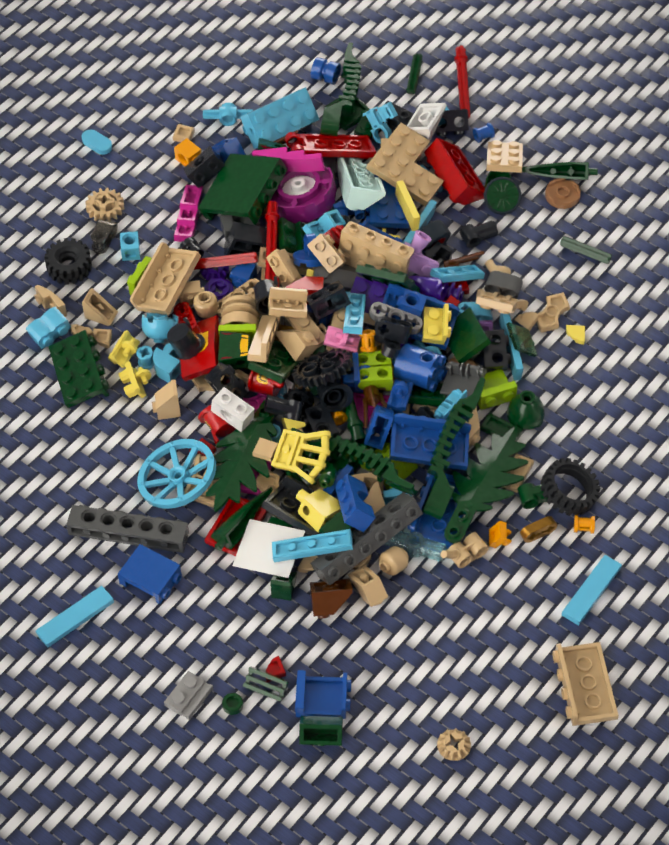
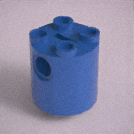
M407 343L400 349L398 357L392 360L394 377L406 383L414 382V386L435 392L439 381H443L446 376V370H444L446 356Z

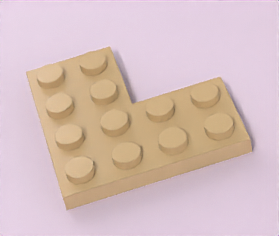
M403 123L398 125L366 167L368 171L395 188L397 181L403 180L411 198L425 207L444 182L415 163L429 145L430 140Z

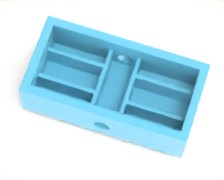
M306 87L240 116L254 149L258 148L259 138L275 141L289 132H294L320 120Z

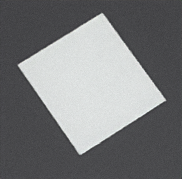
M249 519L232 566L289 578L295 559L274 562L272 542L303 537L305 531Z

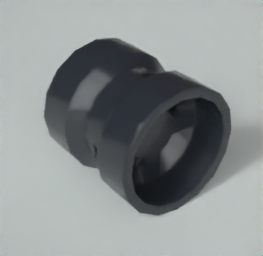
M186 238L180 244V249L198 251L201 255L200 258L203 257L204 251L198 246L195 238Z

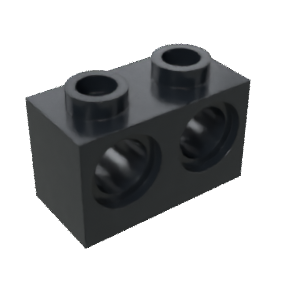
M468 109L445 110L441 118L445 119L446 125L443 128L437 126L435 132H437V136L447 135L449 131H454V135L465 134L464 131L469 130ZM457 117L463 119V124L460 127L454 124V120Z
M339 280L307 296V301L317 320L351 304Z
M504 329L485 331L490 340L496 338L500 341V344L493 345L490 343L482 349L484 369H487V372L498 369L506 371L508 364H511V355L506 351V346H509L508 335H505ZM498 356L502 359V362L495 363L492 358Z
M220 362L204 377L216 394L223 387L230 392L235 388L233 394L242 400L249 394L245 389L247 385L242 379H237L234 375L236 371L229 364L226 366Z
M322 404L304 409L302 422H305V428L309 429L310 432L308 433L330 431L334 438L337 435L339 436V431L331 413L325 410Z

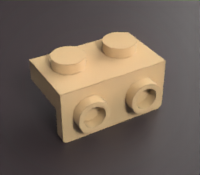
M321 233L307 246L325 269L332 273L338 267H342L347 263L345 260L347 256L340 248L336 249L333 245L335 241L329 234Z
M270 287L268 299L269 315L275 317L307 318L306 301L308 291L305 289Z

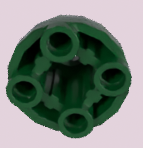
M525 390L511 399L507 407V418L511 424L523 430L540 427L544 419V405L540 398L532 391Z

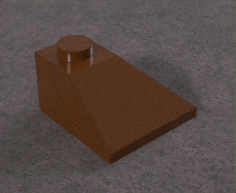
M339 579L331 585L324 581L310 582L313 616L328 618L330 615H334L353 593L350 579Z

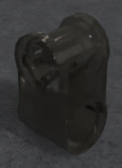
M101 219L97 221L91 233V240L93 241L92 250L95 253L102 254L108 250L116 236L117 223Z

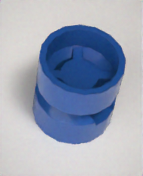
M317 57L311 68V78L319 81L324 79V82L335 85L340 76L341 64L333 61L328 63L327 59Z

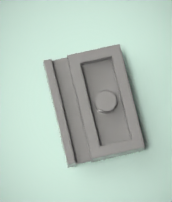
M187 671L164 701V705L190 720L213 690V685L207 684L205 680Z

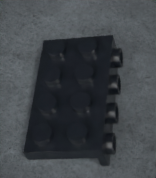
M289 475L285 476L282 484L263 502L262 508L284 520L287 524L304 530L306 535L321 534L298 514L301 502L296 499L297 493L301 489H304L309 494L315 490Z

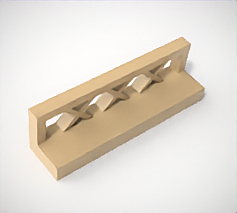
M262 315L248 352L247 361L267 362L276 337L275 333L280 326L281 317Z

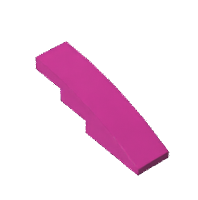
M287 147L252 151L253 156L281 158L288 169L287 172L324 171L325 167L321 153L305 155L304 150L288 152Z
M196 185L185 186L180 201L174 241L182 242L186 238L194 236L200 211L198 207L202 201L203 186L199 188Z

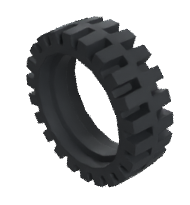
M561 458L559 461H554L542 476L540 483L542 485L540 487L541 491H544L542 495L544 498L548 497L546 501L548 504H554L552 508H560L559 512L562 514L566 511L568 516L572 513L573 516L583 515L593 507L600 496L601 488L598 486L599 480H595L596 474H591L589 467L585 469L586 464L581 463L579 465L578 460L574 459L572 462L571 458L566 460ZM566 474L577 479L585 489L586 499L574 500L564 495L555 483V475Z

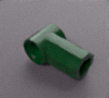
M525 483L518 487V494L524 509L534 508L539 503L547 501L548 497L544 498L542 495L544 492L540 488L542 485L534 486L532 483Z

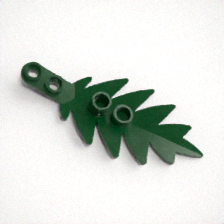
M265 400L254 413L253 420L243 432L236 430L216 443L217 448L229 447L214 455L216 464L222 463L216 467L213 479L219 480L206 492L207 497L215 496V512L220 510L229 498L238 504L240 503V483L253 492H257L256 479L252 468L266 478L270 477L266 461L253 456V450L259 438L272 441L269 433L277 436V431L271 423L276 414L263 411Z
M518 426L511 428L503 437L493 433L491 438L492 451L479 443L475 444L476 455L480 464L468 458V467L465 471L470 479L453 471L454 482L460 495L455 492L452 493V498L456 502L457 507L444 531L445 539L453 544L460 542L464 538L475 513L493 509L487 503L501 501L514 496L513 491L498 489L499 487L509 486L524 480V476L504 473L528 464L527 460L511 457L526 447L525 443L516 442ZM457 531V534L452 535L451 532Z

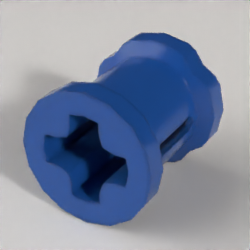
M486 123V126L481 128H473V136L475 141L480 143L488 137L494 138L495 131L491 123Z

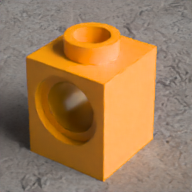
M188 138L174 147L175 159L183 166H187L201 154V149Z

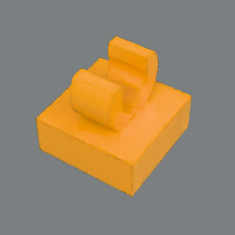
M499 521L489 529L490 547L497 548L501 544L507 546L512 542V540L507 539V536L512 531L507 529L506 522Z

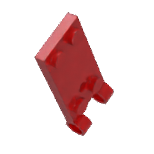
M289 132L285 136V142L291 148L290 151L304 150L305 155L321 153L322 157L369 159L373 158L376 154V150L368 135H337L336 137L324 134H297ZM291 138H297L295 142L289 143Z

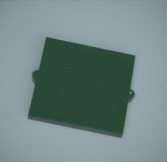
M508 322L506 325L514 349L533 357L538 356L530 331Z

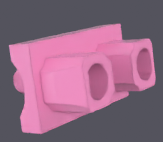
M328 326L323 345L355 353L358 351L361 336L359 334L343 333L342 329Z

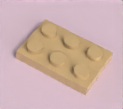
M498 140L488 142L486 171L522 173V143L516 141L504 143Z

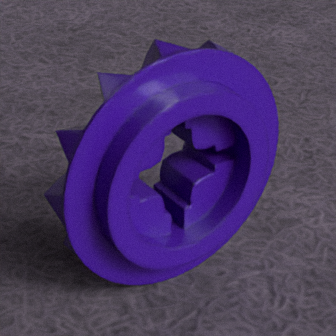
M229 266L217 267L218 272L214 268L200 269V272L209 281L214 278H225L229 273Z
M225 278L211 279L204 287L205 291L215 294L217 301L234 291L232 283ZM216 287L222 291V294L216 292Z

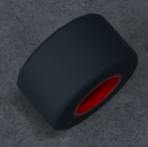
M435 220L421 230L432 239L423 251L425 252L428 248H432L437 241L445 244L450 238L451 232L441 220Z

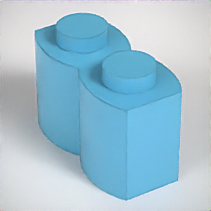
M52 307L40 318L31 322L26 327V330L37 345L43 349L52 345L56 338L67 334L71 326L63 314L56 307Z

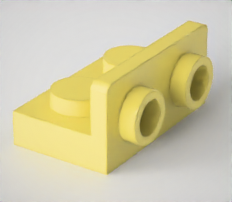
M445 303L443 309L424 306L422 342L444 345L446 339L450 338L451 327H448V322L451 320V311H449V304Z

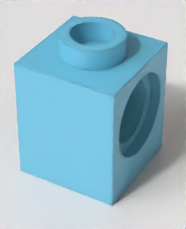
M138 231L120 233L122 261L141 260Z

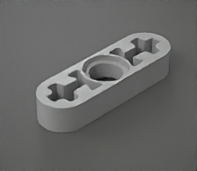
M375 302L371 305L369 316L372 320L377 321L379 317L385 316L387 312L388 317L397 315L401 320L406 319L411 324L412 322L416 323V326L412 328L411 334L420 332L423 321L419 316L381 302Z

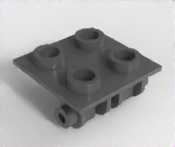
M454 361L447 362L446 370L448 371L440 394L450 395L453 390L459 389L462 393L467 390V397L473 394L480 378L485 377L487 369L482 368L481 365L467 364L465 366V363L460 365V363H455Z

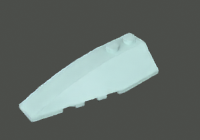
M337 157L339 185L345 206L353 211L358 209L365 210L385 197L386 192L381 179L374 177L375 174L366 169L367 164L362 163L361 158Z

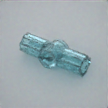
M400 531L385 543V545L390 547L397 546L403 548L411 557L423 556L440 562L443 560L440 555L441 551L447 548L446 544L424 538L419 532L406 533Z

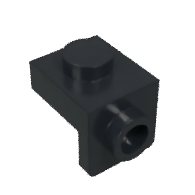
M437 241L432 248H428L425 251L424 256L438 261L440 258L446 261L452 259V249Z

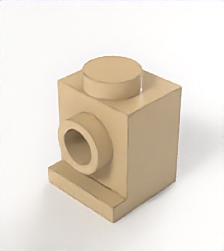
M200 280L188 281L179 296L180 303L187 302L190 305H194V297L198 293L205 291L204 287H200Z

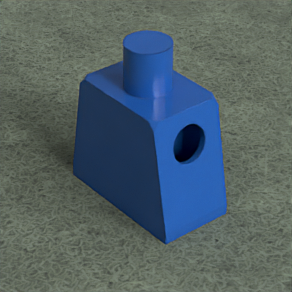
M380 405L374 407L365 434V445L380 450L383 449L394 419V410ZM374 432H376V433H378L380 436L377 437V436H374V435H372V434H374Z

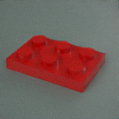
M241 497L238 504L229 499L207 534L205 543L215 547L217 542L212 539L211 535L249 500ZM261 507L253 520L262 522L268 511ZM242 538L232 549L223 547L222 551L236 556Z

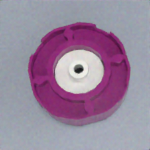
M325 166L324 171L286 172L270 200L278 203L280 218L283 217L292 223L299 221L310 223L328 212L335 203L337 192L331 168Z

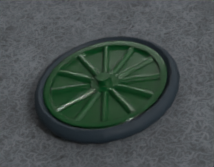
M495 178L485 188V204L496 214H509L520 204V187L511 178Z

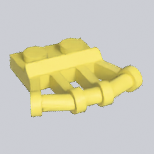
M283 429L271 465L274 468L291 471L292 473L296 472L313 485L316 482L315 478L326 467V458L330 456L329 439L331 438V432L318 431L305 434ZM321 439V447L306 444L307 441ZM303 451L320 454L318 460L302 457ZM299 463L315 466L309 475L298 468Z

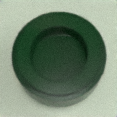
M237 693L225 695L222 700L223 710L230 715L240 713L243 709L242 697Z

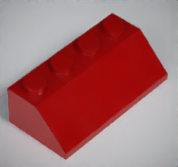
M437 137L424 151V154L427 157V162L434 168L435 175L444 181L442 187L448 191L450 200L454 203L467 205L484 199V185L460 147Z

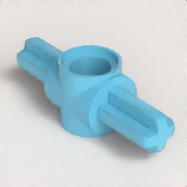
M224 103L219 107V110H203V119H219L223 125L232 126L237 122V119H241L240 116L253 110L237 109V106L233 103Z

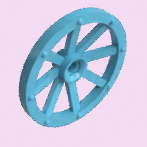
M194 439L171 441L156 449L144 461L138 473V489L143 498L154 507L171 509L184 506L201 496L210 486L216 473V460L209 447L203 442ZM191 448L184 465L180 466L176 450ZM198 450L206 455V460L189 469ZM168 453L171 454L174 466L170 470L156 463ZM207 467L203 479L191 477ZM151 468L168 476V478L146 481ZM187 484L197 485L193 490L184 495V487ZM168 485L155 497L147 491V488ZM177 487V498L163 499Z

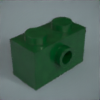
M301 716L299 744L342 746L343 717Z

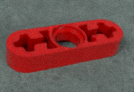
M187 302L178 303L173 309L175 315L179 317L178 323H185L183 318L187 317L194 333L199 334L200 328Z

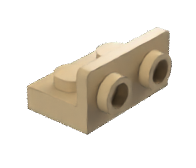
M276 249L266 257L274 273L279 277L283 288L302 278L285 249L280 251Z

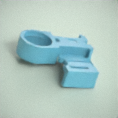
M391 101L379 108L374 107L363 113V116L366 115L373 128L370 131L376 142L381 143V138L378 134L379 128L384 132L386 138L390 137L392 131L387 125L386 119L398 116Z

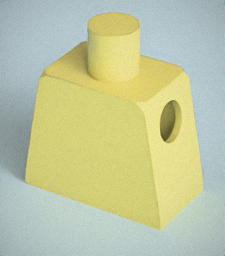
M301 489L296 495V499L301 502L298 514L317 532L341 510L338 499L321 489L311 494Z

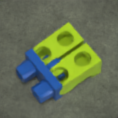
M381 351L352 353L353 367L350 369L354 373L343 375L344 384L349 387H355V392L361 391V389L364 390V388L370 385H374L377 388H386V391L392 390L391 358L381 354Z

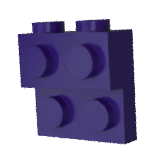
M356 276L350 293L366 295L364 313L369 314L373 303H383L389 285L374 280L372 282Z

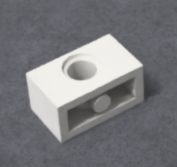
M225 387L212 399L211 411L240 432H243L254 418L255 408Z

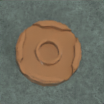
M558 178L548 183L545 198L551 206L567 209L579 202L581 190L574 181Z

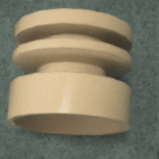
M235 295L223 301L220 325L249 323L256 324L258 327L260 314L256 310L255 299L249 296Z

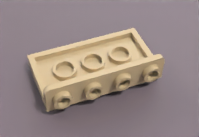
M349 221L341 231L339 248L347 256L345 258L347 265L357 268V265L365 266V264H369L379 270L386 268L391 270L392 273L397 274L399 271L407 274L410 258L414 254V248L352 221Z
M161 242L130 297V302L138 311L169 315L201 257L199 252L169 248L166 243Z
M600 642L562 647L561 643L556 644L555 651H552L553 661L558 663L557 678L563 684L561 694L563 700L567 701L566 716L567 719H571L572 726L618 720L619 715Z

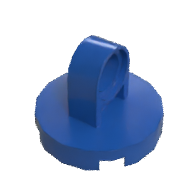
M314 233L304 235V249L298 250L293 254V263L300 266V263L306 264V267L323 266L307 246L316 238Z

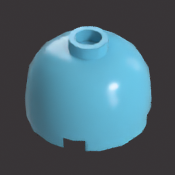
M147 313L146 317L143 314L142 330L148 338L154 339L155 343H165V339H168L167 334L169 330L178 324L179 317L172 314V318L167 315Z

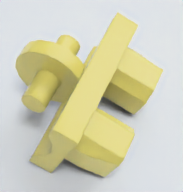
M128 330L124 331L108 359L113 364H118L121 368H124L125 363L129 362L132 355L137 352L140 341L132 337Z
M130 361L125 363L126 369L118 373L124 384L131 381V384L124 387L125 394L129 398L139 395L141 398L147 396L143 385L148 384V380L151 378L150 371L143 369V367H139L137 370L132 367Z

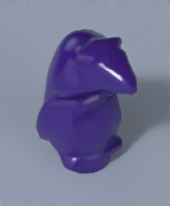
M425 276L408 277L414 280L415 284L420 288V294L434 297L440 301L445 299L447 288L442 285V281L439 278Z

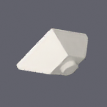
M446 103L420 104L407 127L426 139L431 140L445 111Z

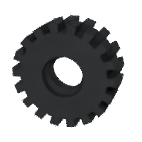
M64 238L63 242L57 240L56 245L52 243L50 245L51 249L47 248V254H45V264L49 277L51 276L53 281L57 279V282L60 284L64 281L65 285H69V282L76 284L78 279L80 282L83 281V276L87 277L89 275L88 271L91 272L92 269L90 251L87 245L83 244L81 240L76 242L75 238H71V241H68V238ZM66 260L75 261L73 264L70 265L62 264Z

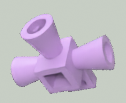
M419 230L415 231L411 244L404 242L405 245L414 248V254L410 258L407 275L411 271L420 276L431 277V269L438 268L439 262L422 254V250L432 239L426 233Z

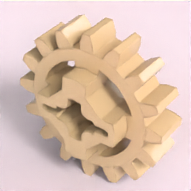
M100 188L98 193L93 191V196L88 195V200L85 201L86 212L89 213V217H94V221L101 219V223L106 219L108 222H111V218L117 219V214L122 215V210H124V199L121 197L120 192L116 193L115 189L109 191L106 188L105 191H102Z

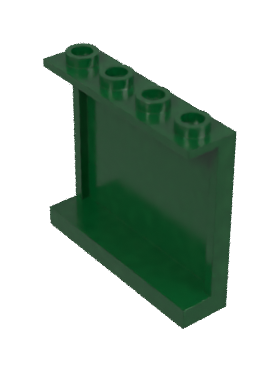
M230 154L224 163L225 166L218 173L198 209L207 220H212L215 214L249 217L252 223L256 225L288 169L281 158Z

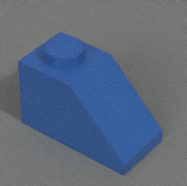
M237 137L223 139L211 146L216 153H220L224 163L230 154L246 155Z

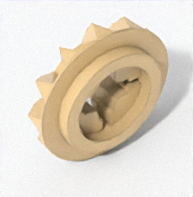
M457 728L454 730L447 729L439 736L437 741L438 751L448 760H461L470 752V737L464 731L457 730ZM451 738L455 742L459 741L458 750L453 745L449 746Z

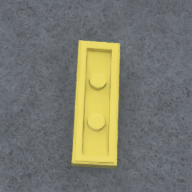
M403 180L397 181L396 198L411 230L416 231L419 229L420 215Z

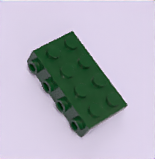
M86 330L48 346L67 408L101 393L105 397L109 396L108 389H110V385L103 376L106 372L99 362L101 356L98 350L95 349L97 345L96 340Z

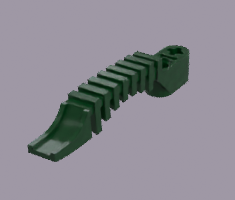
M349 42L346 48L343 73L341 74V78H345L346 90H343V95H339L338 103L324 107L320 134L337 137L340 118L343 116L350 117L351 112H353L359 87L361 65H359L360 61L352 54V42Z
M483 377L477 382L473 394L467 398L459 399L458 403L454 404L450 410V414L442 427L443 430L435 445L437 447L433 451V457L429 462L431 466L428 468L427 473L435 477V482L422 512L438 520H441L455 486L449 484L444 470L446 471L451 463L446 461L451 454L448 450L453 444L451 442L455 438L456 433L474 415L472 412L477 406L485 384Z
M291 428V431L304 433L298 429ZM331 434L329 450L332 453V458L337 459L340 453L344 460L349 455L353 462L358 458L359 464L363 465L365 463L367 469H372V474L377 476V481L380 483L385 479L387 480L385 483L392 488L416 496L418 491L414 489L415 485L398 476V470L390 458H384L379 452L376 454L374 450H368L364 445L360 447L356 442L352 444L350 440H343L338 435L334 438ZM321 440L307 441L306 444L321 447ZM303 451L302 457L314 459V457L320 454Z

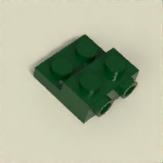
M283 217L279 218L277 224L279 248L281 250L285 249L289 253L304 249V235L306 233L302 227L305 224L300 221L293 224Z

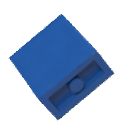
M139 544L118 572L119 584L125 587L128 584L154 596L158 604H161L164 599L166 600L169 597L172 587L175 584L177 585L182 578L180 564Z
M297 670L296 717L328 716L346 719V711H350L351 699H347V692H351V680H348L347 673H343V677L306 676V671Z

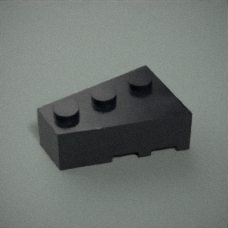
M233 222L224 243V255L256 252L259 257L260 247L266 248L267 227ZM277 229V249L280 251Z

